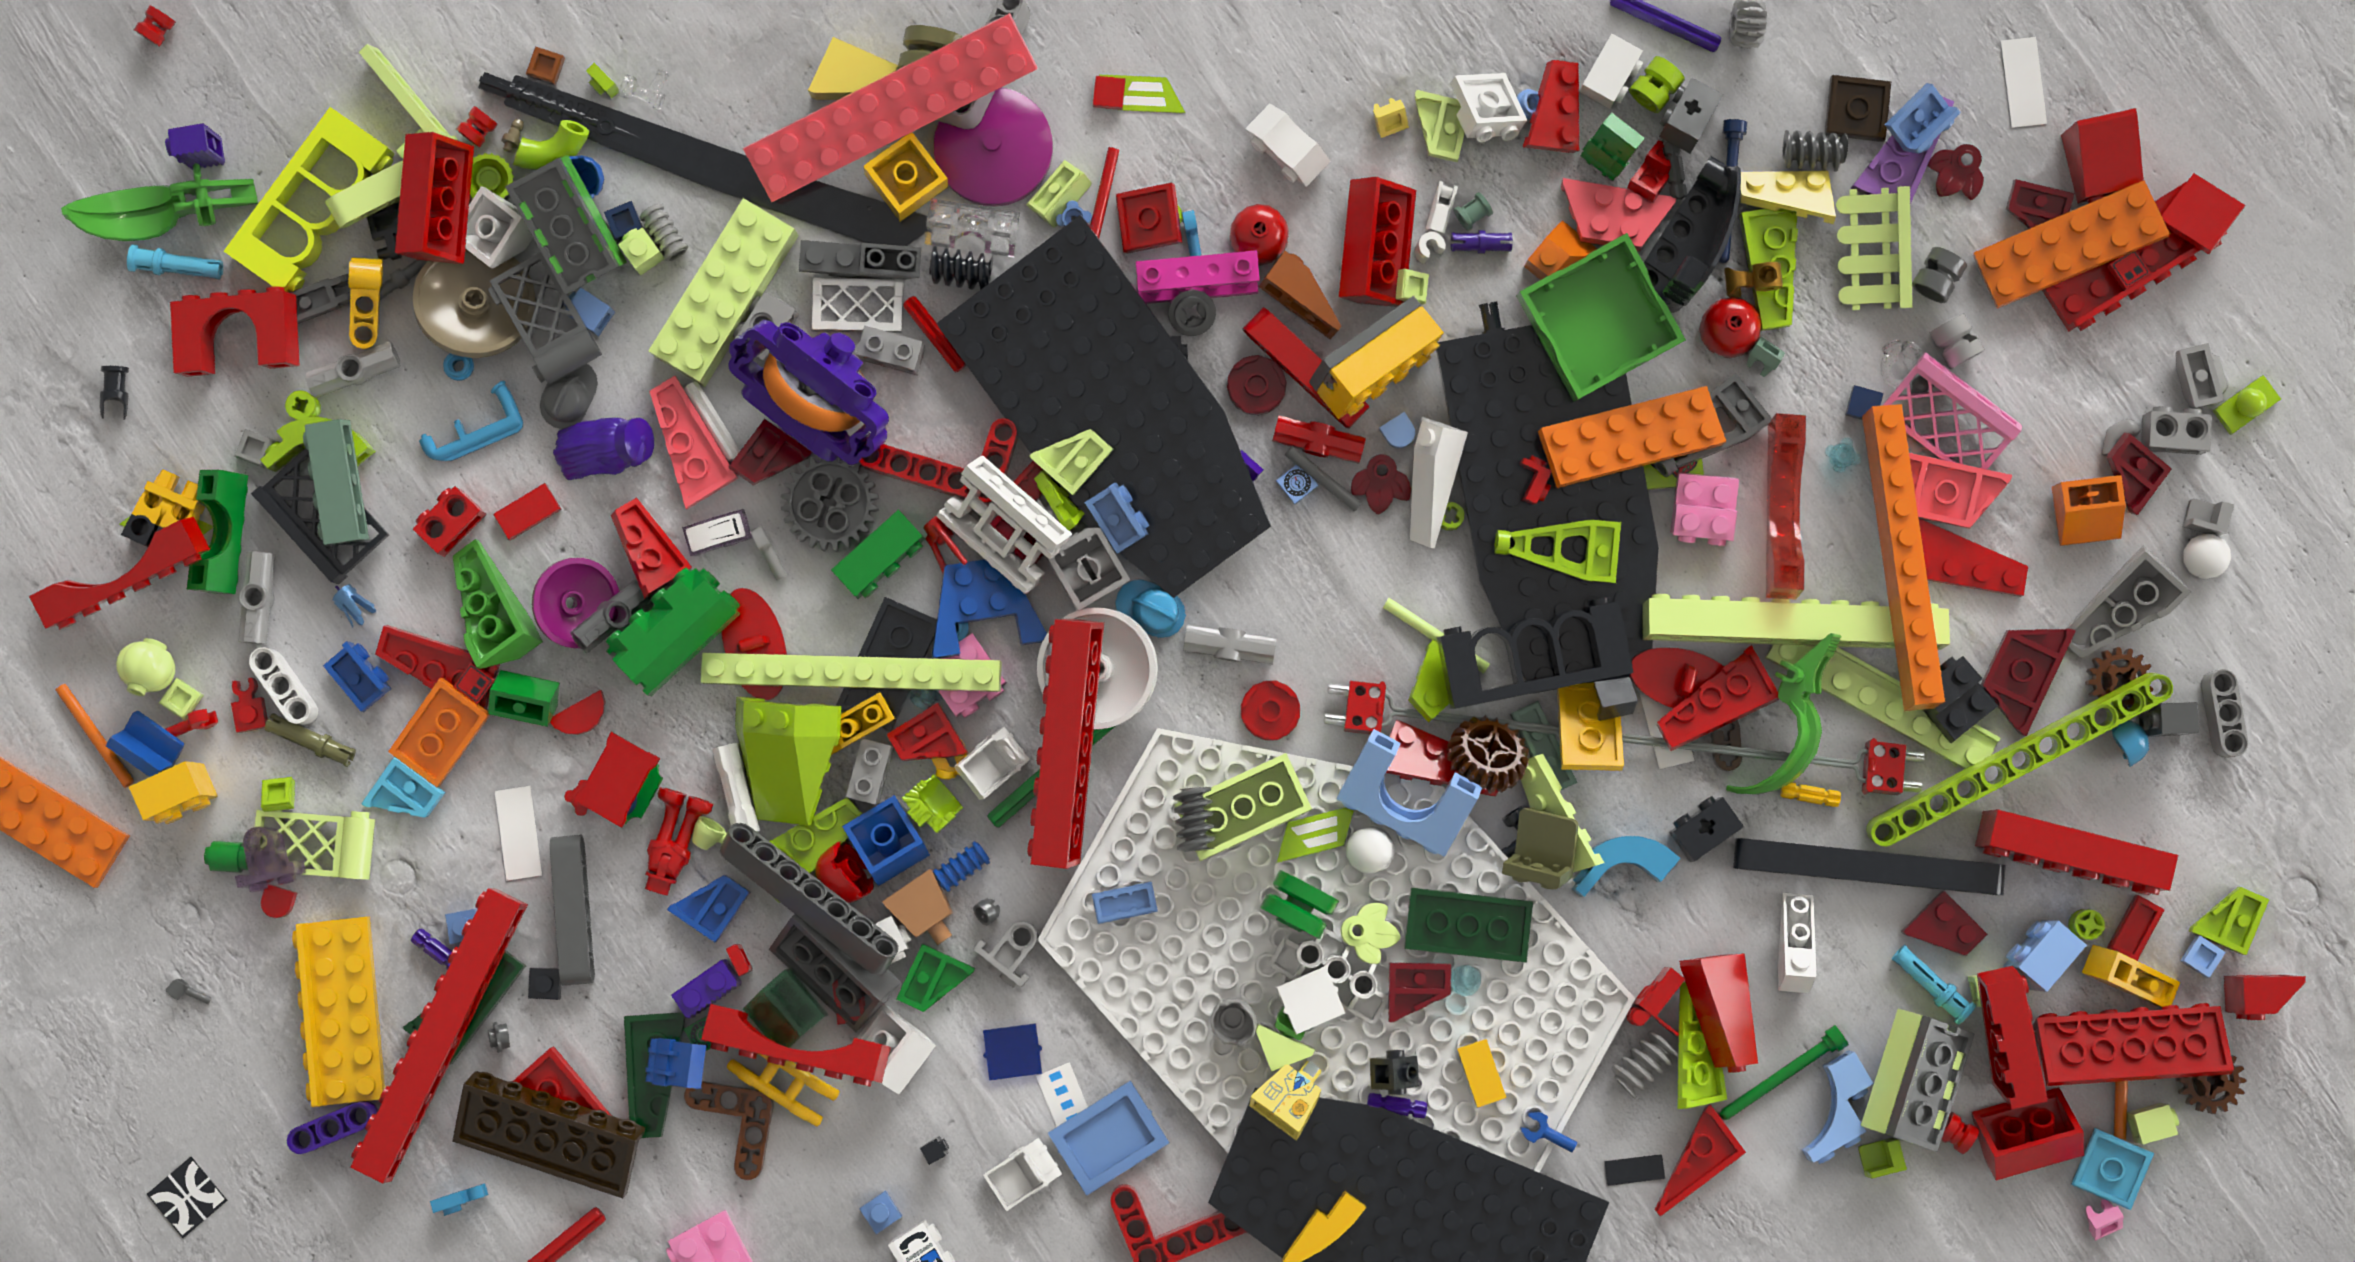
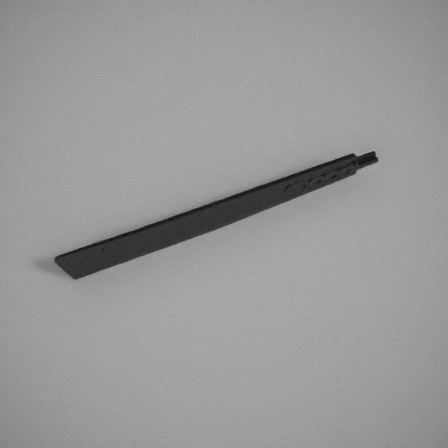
M484 72L483 76L479 79L480 84L478 88L505 98L504 104L507 107L559 127L563 120L577 122L589 130L587 139L702 186L739 199L744 198L753 204L864 243L908 246L935 225L933 218L913 212L900 222L885 202L817 180L771 202L746 155L515 75L512 82Z

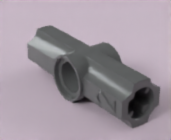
M635 578L609 601L600 603L592 615L570 632L572 639L585 653H589L618 628L626 626L629 623L630 617L651 602V598L655 593L644 599ZM612 607H615L618 611V617L614 622L609 617Z

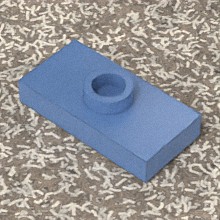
M1152 882L1092 894L1098 924L1158 912Z

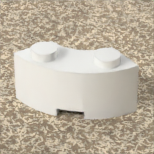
M1270 103L1245 128L1253 138L1250 141L1251 145L1261 154L1266 152L1282 167L1281 173L1292 183L1297 180L1307 187L1331 162L1316 141L1304 133L1287 113Z

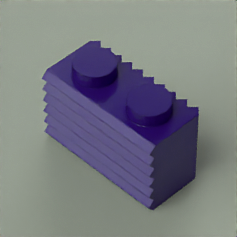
M204 123L168 129L169 138L165 139L168 155L177 158L179 163L185 164L192 170L195 163L199 164L200 168L212 167L213 164L218 166L219 163L222 166L224 165L225 157L222 138Z
M722 959L671 994L686 1018H694L697 1014H701V1011L710 1007V1004L716 1003L717 1000H721V997L731 993V990L741 986L742 981L727 959Z

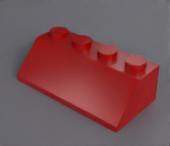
M435 132L405 134L395 246L396 254L417 260L464 264L474 146Z
M1380 177L1350 180L1339 298L1360 304L1398 307L1405 302L1396 299L1398 270L1409 269L1417 190Z

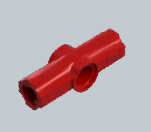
M1279 415L1272 441L1300 448L1303 452L1323 458L1331 456L1359 464L1366 438L1337 431L1335 427L1315 421L1307 423Z

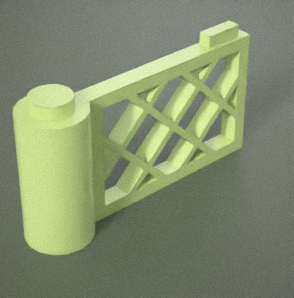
M256 810L251 871L370 880L375 819H369V812L351 811V817L282 812L283 810L267 812ZM265 817H274L281 826L271 837L264 831ZM282 818H288L290 820L287 823H285ZM299 819L304 820L311 829L300 839L290 829ZM311 820L320 821V822L317 823L316 825H314ZM327 822H337L336 835L328 842L319 829ZM286 832L295 844L282 853L274 841ZM315 834L324 846L312 856L303 843ZM270 846L278 858L269 866L260 865L261 852ZM299 848L308 860L299 868H294L287 857ZM327 850L334 858L332 871L323 870L316 861ZM281 862H283L286 867H280L278 865ZM311 864H312V866L315 868V869H306V868H307L309 865H311Z

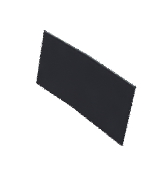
M1662 1154L1604 1161L1608 1186L1665 1179Z

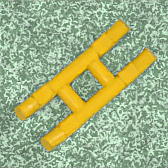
M759 1054L761 1057L767 1060L768 1056ZM731 1059L727 1064V1069L743 1082L777 1102L792 1114L816 1127L822 1122L823 1116L795 1100L804 1085L832 1101L836 1100L840 1092L814 1074L795 1069L796 1063L787 1060L785 1066L768 1062L760 1076L735 1059ZM779 1068L795 1077L785 1093L770 1084Z

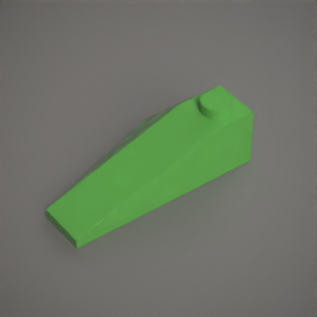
M478 539L473 540L453 555L457 589L461 592L463 606L460 608V614L465 620L466 633L463 634L464 642L477 668L482 669L518 660L543 642L532 619Z

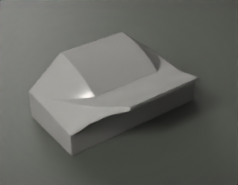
M2209 343L2178 350L2176 352V370L2183 396L2190 408L2197 409L2223 402V392L2228 388L2220 356L2211 352Z

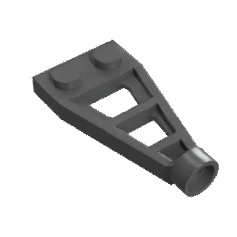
M1737 374L1731 376L1710 393L1714 408H1722L1735 424L1733 431L1724 434L1726 443L1722 446L1676 457V462L1672 458L1653 463L1661 475L1668 477L1678 468L1745 442L1773 421Z

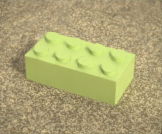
M1286 753L1213 786L1211 791L1203 794V797L1212 799V803L1205 806L1204 809L1213 812V816L1206 818L1205 822L1214 824V828L1206 831V834L1215 836V840L1207 844V847L1215 849L1195 852L1201 862L1312 810ZM1181 802L1174 804L1175 808L1182 805Z

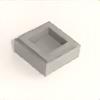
M245 429L234 457L265 468L260 459L266 455L265 450L275 443V440Z

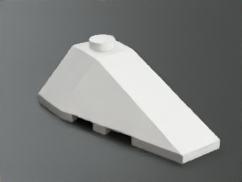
M1426 417L1421 418L1414 443L1410 540L1435 549L1468 432Z

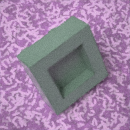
M1760 336L1750 352L1746 365L1750 368L1755 361H1761L1764 364V368L1760 375L1765 377L1778 367L1785 352Z

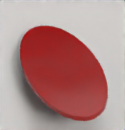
M738 588L730 594L741 606L737 609L740 615L721 631L725 653L787 655L781 627L767 602L759 594L747 588ZM741 685L755 698L765 700L775 698L783 688V686Z
M1662 647L1645 650L1637 654L1631 661L1634 673L1629 675L1635 686L1643 694L1662 705L1675 708L1684 699L1694 694L1706 681L1711 680L1722 671L1724 666L1714 659L1694 651Z

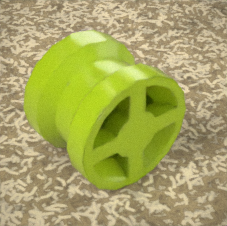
M294 391L286 399V412L296 420L319 417L321 413L320 401L306 391Z
M2080 909L2071 914L2068 920V927L2079 939L2093 940L2102 935L2105 929V922L2099 912L2090 909Z

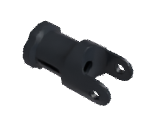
M111 365L101 366V372L104 373V388L100 392L101 418L104 419V402L116 400L123 404V420H125L128 410V393L125 392V377L129 373V368Z

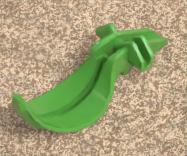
M195 163L192 167L193 181L174 183L170 186H144L102 193L68 203L61 210L65 219L71 221L77 228L87 234L109 240L139 241L162 236L176 226L178 218L185 217L188 214L197 215L199 226H210L216 224L214 210L258 204L253 179H201L200 165ZM230 189L232 198L211 199V197H208V192ZM185 195H196V199L186 202Z
M1828 634L1794 665L1781 660L1780 664L1789 670L1787 675L1779 672L1775 674L1776 677L1782 680L1778 689V697L1796 715L1798 736L1795 746L1785 763L1772 776L1756 785L1748 787L1727 785V791L1736 794L1760 795L1777 791L1792 783L1804 773L1817 754L1822 734L1821 720L1813 702L1810 700V695L1812 693H1822L1821 680L1823 671L1831 657L1835 654L1834 651H1836L1841 635Z

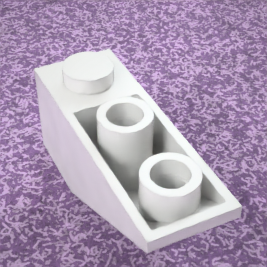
M1783 893L1778 952V990L1809 993L1816 979L1813 895Z

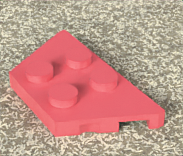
M1563 178L1561 183V189L1563 192L1565 191L1569 202L1570 214L1572 219L1576 221V230L1581 242L1606 245L1628 233L1636 250L1639 252L1647 243L1652 233L1659 227L1668 212L1672 210L1677 199L1672 196L1659 194L1654 202H1651L1630 189Z
M1909 453L1918 518L1970 529L2012 479L2010 474Z

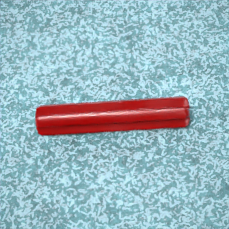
M916 296L908 298L903 303L904 309L953 371H961L966 364L937 326L936 321Z
M594 1207L527 1262H556L606 1221L605 1215L599 1208Z

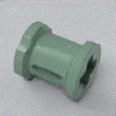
M1480 192L1476 193L1474 199L1461 208L1457 206L1453 209L1456 218L1467 231L1473 228L1472 225L1484 216L1489 217L1493 214L1489 202Z

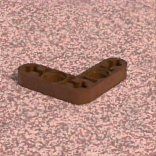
M702 1081V1093L712 1095L714 1094L713 1088L718 1089L714 1098L715 1107L710 1106L712 1102L710 1099H702L700 1104L696 1103V1098L691 1096V1092L697 1091V1089L686 1088L684 1099L690 1108L742 1117L734 1170L741 1179L752 1180L762 1172L773 1113V1100L758 1090ZM726 1091L733 1092L737 1097V1104L732 1109H727L721 1104V1096ZM758 1096L762 1097V1102L767 1104V1108L762 1109L759 1115V1119L765 1118V1124L758 1121L748 1122V1116L751 1118L755 1117L756 1108L751 1106V1102L756 1101ZM749 1127H757L761 1130L762 1139L759 1143L751 1144L747 1141L745 1133ZM743 1146L750 1150L760 1149V1155L753 1153L752 1163L757 1165V1168L751 1170L750 1174H746V1169L741 1167V1162L747 1161L749 1152L742 1151Z

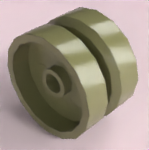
M910 25L906 27L903 45L908 51L900 53L898 69L963 36L956 32L933 26Z

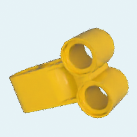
M352 257L349 262L348 285L351 288L349 336L352 344L357 348L366 349L373 346L378 337L383 259ZM362 296L369 297L374 306L368 311L361 310L357 306V299ZM361 326L368 327L372 331L373 336L369 340H361L356 335V329Z

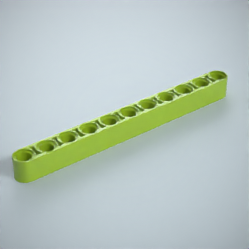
M2153 672L2134 679L1873 817L1866 826L1867 836L1880 846L1887 847L2166 701L2173 693L2172 681L2165 675ZM2159 679L2162 685L2159 693L2152 695L2149 689L2152 681ZM2131 693L2134 697V704L2131 708L2125 710L2122 706V699L2125 695ZM2104 708L2107 718L2103 723L2097 724L2094 719L2097 710ZM2076 722L2080 728L2079 733L2076 737L2069 738L2067 728L2070 724ZM2050 737L2052 747L2048 752L2042 753L2039 748L2042 739ZM2017 752H2023L2025 755L2024 763L2019 767H2014L2012 757ZM1995 766L1998 770L1997 777L1993 781H1986L1984 776L1986 769ZM1965 780L1969 781L1971 785L1969 793L1960 796L1957 792L1959 783ZM1936 795H1941L1943 797L1942 807L1932 810L1930 807L1931 799ZM1914 809L1916 812L1915 821L1911 824H1904L1903 814L1907 810ZM1881 824H1888V835L1882 839L1877 838L1875 835L1876 828Z

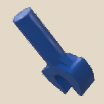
M1537 1111L1527 1113L1530 1118L1539 1123L1536 1131L1520 1127L1523 1136L1527 1140L1535 1143L1538 1139L1545 1138L1571 1153L1574 1151L1577 1141L1550 1128L1547 1123V1115Z

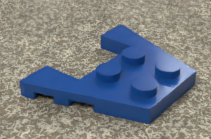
M987 560L970 561L966 565L962 563L945 565L931 655L932 659L960 655L956 624L1015 616L1020 646L1042 643L1047 632L1026 594L1016 588L997 569L993 568Z

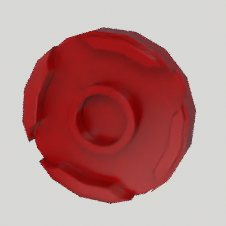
M1276 680L1263 681L1253 685L1245 694L1241 703V718L1246 729L1255 737L1263 740H1278L1288 736L1297 726L1300 718V703L1296 693L1288 685Z

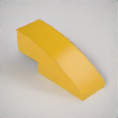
M1344 1191L1327 1216L1316 1209L1281 1261L1301 1262L1325 1249L1355 1223L1366 1209L1365 1204Z

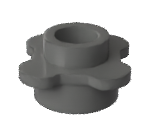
M494 1022L493 1029L488 1030L490 1047H496L497 1053H499L504 1048H510L509 1034L506 1023L498 1025L497 1022Z

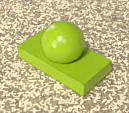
M2262 375L2212 411L2231 435L2280 401L2281 398L2266 377Z

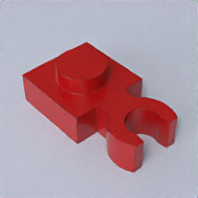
M252 677L248 678L249 688L246 691L241 689L240 681H232V690L239 696L238 702L231 703L236 733L265 728L268 720L264 698H255L258 683Z

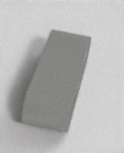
M2227 669L2208 672L2201 680V690L2212 749L2220 757L2240 756L2248 748V736L2236 675ZM2217 676L2221 677L2224 681L2222 691L2215 688L2214 680ZM2222 706L2229 710L2230 716L2227 721L2222 720L2219 715ZM2227 736H2231L2234 739L2235 747L2232 751H2229L2225 746Z

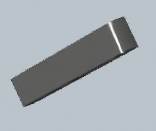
M582 834L551 837L550 861L560 982L562 986L594 983L595 968L584 838Z

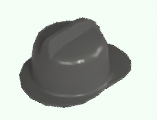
M585 364L550 385L547 383L541 396L540 410L541 415L548 424L555 428L564 429L582 421L598 386L597 375L593 368Z

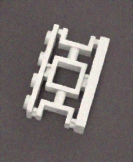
M982 455L966 465L961 473L963 476L960 478V481L970 489L965 500H961L957 495L950 498L944 504L945 507L938 512L937 517L945 523L946 527L962 538L970 548L987 560L993 568L997 569L1011 581L1016 588L1020 589L1023 593H1027L1039 585L1042 577L1045 575V572L1034 564L1041 552L1051 559L1060 552L1061 546L1069 541L1072 533ZM981 493H984L992 500L989 506L979 499ZM971 509L981 516L979 522L968 514ZM996 513L1015 529L1009 541L990 525ZM1026 532L1037 540L1034 546L1023 537ZM1016 547L1026 555L1024 561L1013 553Z

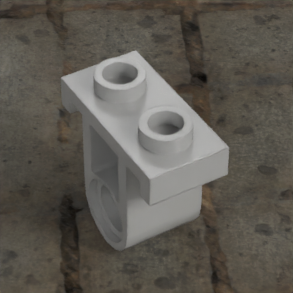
M1021 921L1014 923L990 953L984 949L987 942L983 939L980 940L973 949L978 953L975 958L988 969L993 965L1002 973L999 977L1012 988L1016 984L1023 987L1030 976L1025 973L1020 977L1015 971L1035 947L1038 941V932L1033 924ZM1019 928H1025L1030 932L1031 940L1027 945H1019L1014 939V934Z

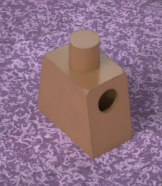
M933 869L927 870L882 901L890 912L916 938L928 931L938 946L952 936L943 920L953 914V911L942 887L936 880Z

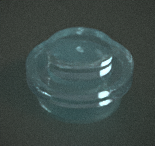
M1459 966L1451 974V987L1459 995L1470 996L1477 992L1481 985L1480 974L1472 966Z

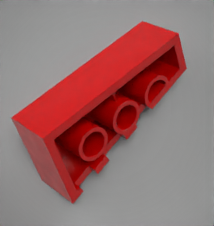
M2014 966L1977 973L1993 1086L2011 1109L2048 1102L2032 1025V1011L2026 993H2029L2026 977L2020 975Z

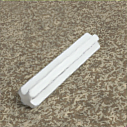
M695 381L688 384L684 388L686 394L726 459L732 462L741 450L699 383Z

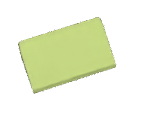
M1064 160L1026 205L1050 226L1056 227L1058 225L1056 217L1064 212L1066 204L1072 200L1077 202L1092 183L1082 171Z

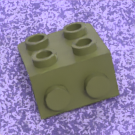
M1531 808L1522 809L1519 813L1515 854L1503 862L1502 874L1512 876V879L1518 882L1531 881L1539 883L1545 889H1558L1573 878L1578 822L1572 818Z

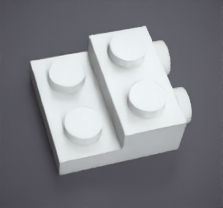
M1505 73L1455 76L1450 83L1461 105L1456 115L1467 138H1476L1478 142H1486L1492 137L1501 136L1504 141H1509L1518 136L1520 130L1527 122V118Z

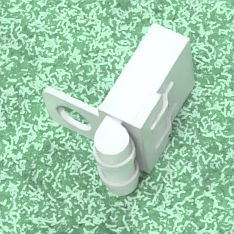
M1003 726L976 745V749L956 764L954 768L978 799L982 800L1016 772L1021 771V767L1030 759L1026 755L1024 748H1021L1015 741L1013 734L1009 733Z
M1039 1138L1027 1146L1020 1147L1011 1153L1007 1159L983 1174L1006 1211L1030 1195L1047 1187L1051 1181L1062 1174L1057 1167V1162H1054L1046 1150V1145H1043Z

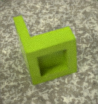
M1892 1137L1858 1147L1864 1174L1868 1178L1873 1179L1907 1170L1899 1139Z

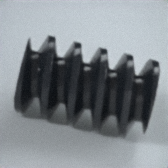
M933 246L929 274L932 276L934 284H938L942 277L946 286H950L955 278L958 288H962L967 280L970 290H973L978 282L980 290L990 283L993 255L990 261L986 262L984 253H980L976 261L973 258L972 251H969L966 258L963 259L960 249H957L954 256L950 257L948 247H945L942 255H938L937 246Z

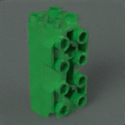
M685 567L673 578L675 583L667 590L662 588L651 598L654 604L651 610L648 612H644L642 609L638 610L628 620L630 625L622 632L617 630L606 640V643L609 645L606 652L614 657L612 660L636 685L640 683L644 687L642 691L648 696L652 697L740 615L737 609L741 605L730 593H727L725 590L720 592L717 589L720 582L705 568L701 571L697 568L689 570Z

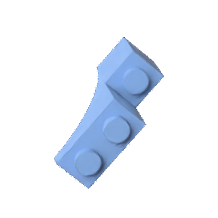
M1848 1050L1822 1065L1830 1084L1831 1105L1827 1121L1821 1132L1809 1145L1802 1149L1807 1160L1813 1163L1818 1161L1821 1164L1835 1156L1834 1150L1843 1145L1845 1148L1855 1145L1861 1141L1860 1135L1866 1132L1847 1099L1851 1098L1854 1101L1863 1097L1869 1092L1867 1088L1874 1083L1854 1051Z

